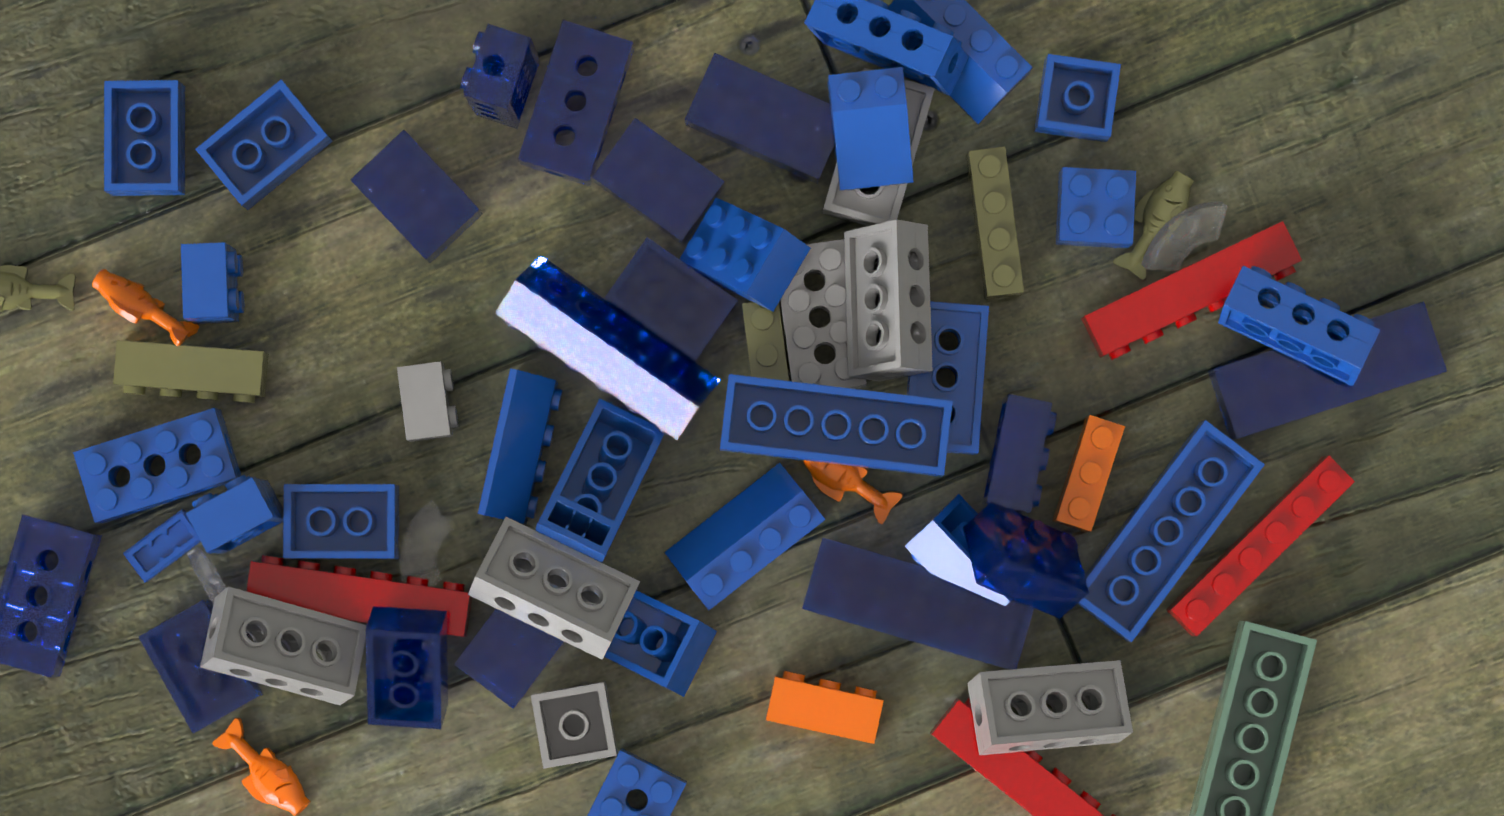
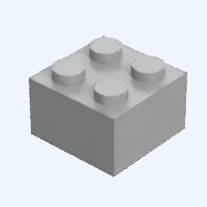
M606 681L531 695L543 769L618 755Z

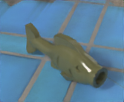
M1175 171L1171 178L1141 198L1134 211V221L1143 224V234L1132 253H1124L1113 260L1114 265L1131 271L1143 281L1147 279V266L1144 259L1156 239L1160 240L1163 244H1167L1171 231L1183 221L1189 206L1190 188L1194 183L1191 178Z
M14 265L0 266V312L3 313L4 310H13L15 308L31 310L32 299H57L64 308L70 311L75 310L73 292L76 276L74 273L66 275L56 285L31 284L26 280L28 274L27 267Z

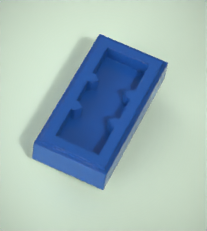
M182 509L123 554L144 583H147L201 543L189 521L186 511Z

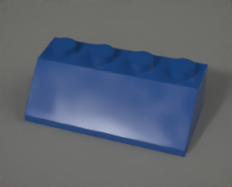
M893 0L888 7V10L900 14L901 10L909 11L921 18L920 23L930 27L934 23L941 24L954 32L953 36L962 42L961 47L969 58L950 97L977 124L1023 81L1033 68L966 0Z
M510 368L478 514L503 520L505 517H508L521 524H526L528 518L534 519L539 497L533 496L535 483H542L547 461L541 460L543 447L551 446L555 428L554 425L549 424L552 410H559L563 390L557 389L558 382L556 380Z
M779 463L664 553L705 607L710 610L825 521V518L781 463Z

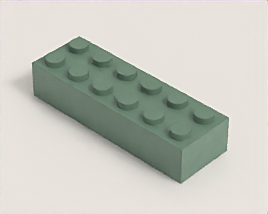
M1247 621L1238 622L1189 816H1273L1317 643L1316 639Z

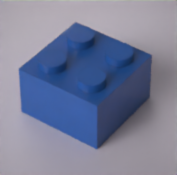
M1048 54L1044 60L1034 132L1107 142L1112 132L1121 64Z
M1062 167L1058 180L1056 245L1129 248L1133 245L1136 171Z
M225 242L181 244L183 318L195 324L239 322V313H244L245 307L243 291H238L237 277L243 276L242 255H237L236 249Z

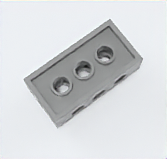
M904 79L913 166L935 88ZM836 163L822 214L864 226L896 220L907 184L880 186L878 191L871 195L862 193L860 189L840 191Z
M896 219L845 231L848 377L885 381L933 371L928 225Z
M844 239L806 244L811 249L780 300L791 381L851 389L866 387L867 382L865 379L848 377ZM816 273L822 276L825 282L824 287L819 291L807 289L804 285V279L807 275ZM817 309L826 311L830 317L829 324L822 328L813 326L809 321L810 313ZM822 345L831 347L834 350L835 359L829 364L819 363L814 356V351L817 347Z
M505 517L474 578L468 595L603 660L640 581L517 521Z
M228 586L215 597L200 667L341 705L355 696L368 626ZM246 632L252 636L253 641L247 637ZM281 642L287 646L288 651L283 648ZM316 651L322 656L323 661L317 656Z
M1121 660L979 672L967 683L979 755L1119 743L1133 733ZM1082 701L1087 704L1088 709L1083 705ZM1046 703L1052 707L1054 712L1049 710ZM1011 706L1018 711L1019 716L1012 711Z

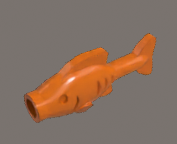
M102 269L94 278L92 287L100 292L116 313L135 324L140 319L153 321L170 332V337L176 346H180L186 338L198 332V324L178 321L164 312L165 304L153 298L145 291L144 285L110 273L106 269Z
M803 460L820 491L838 502L841 501L845 491L856 492L874 505V513L880 524L885 522L890 510L903 497V494L898 491L881 493L862 479L868 473V469L865 467Z
M239 717L235 718L227 730L213 741V746L221 749L233 748L249 765L250 775L241 782L254 798L265 804L275 805L280 809L289 811L293 816L299 815L311 801L305 796L303 787L297 775L293 772L292 767L276 759L275 754L270 748H264L261 754H258L243 738L244 728L242 720Z

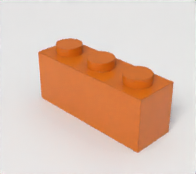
M1092 415L1085 418L1052 521L1084 532L1092 531L1125 426Z
M784 671L783 677L775 676L766 715L767 721L867 743H875L884 702L883 699L876 698V690L856 686L854 693L840 690L841 683L826 679H820L819 685L804 682L805 675Z

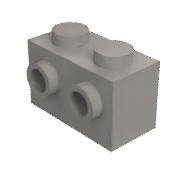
M441 361L397 367L406 440L413 442L453 436V428L459 425L456 405H449L448 391H454L451 369L445 370L444 363Z

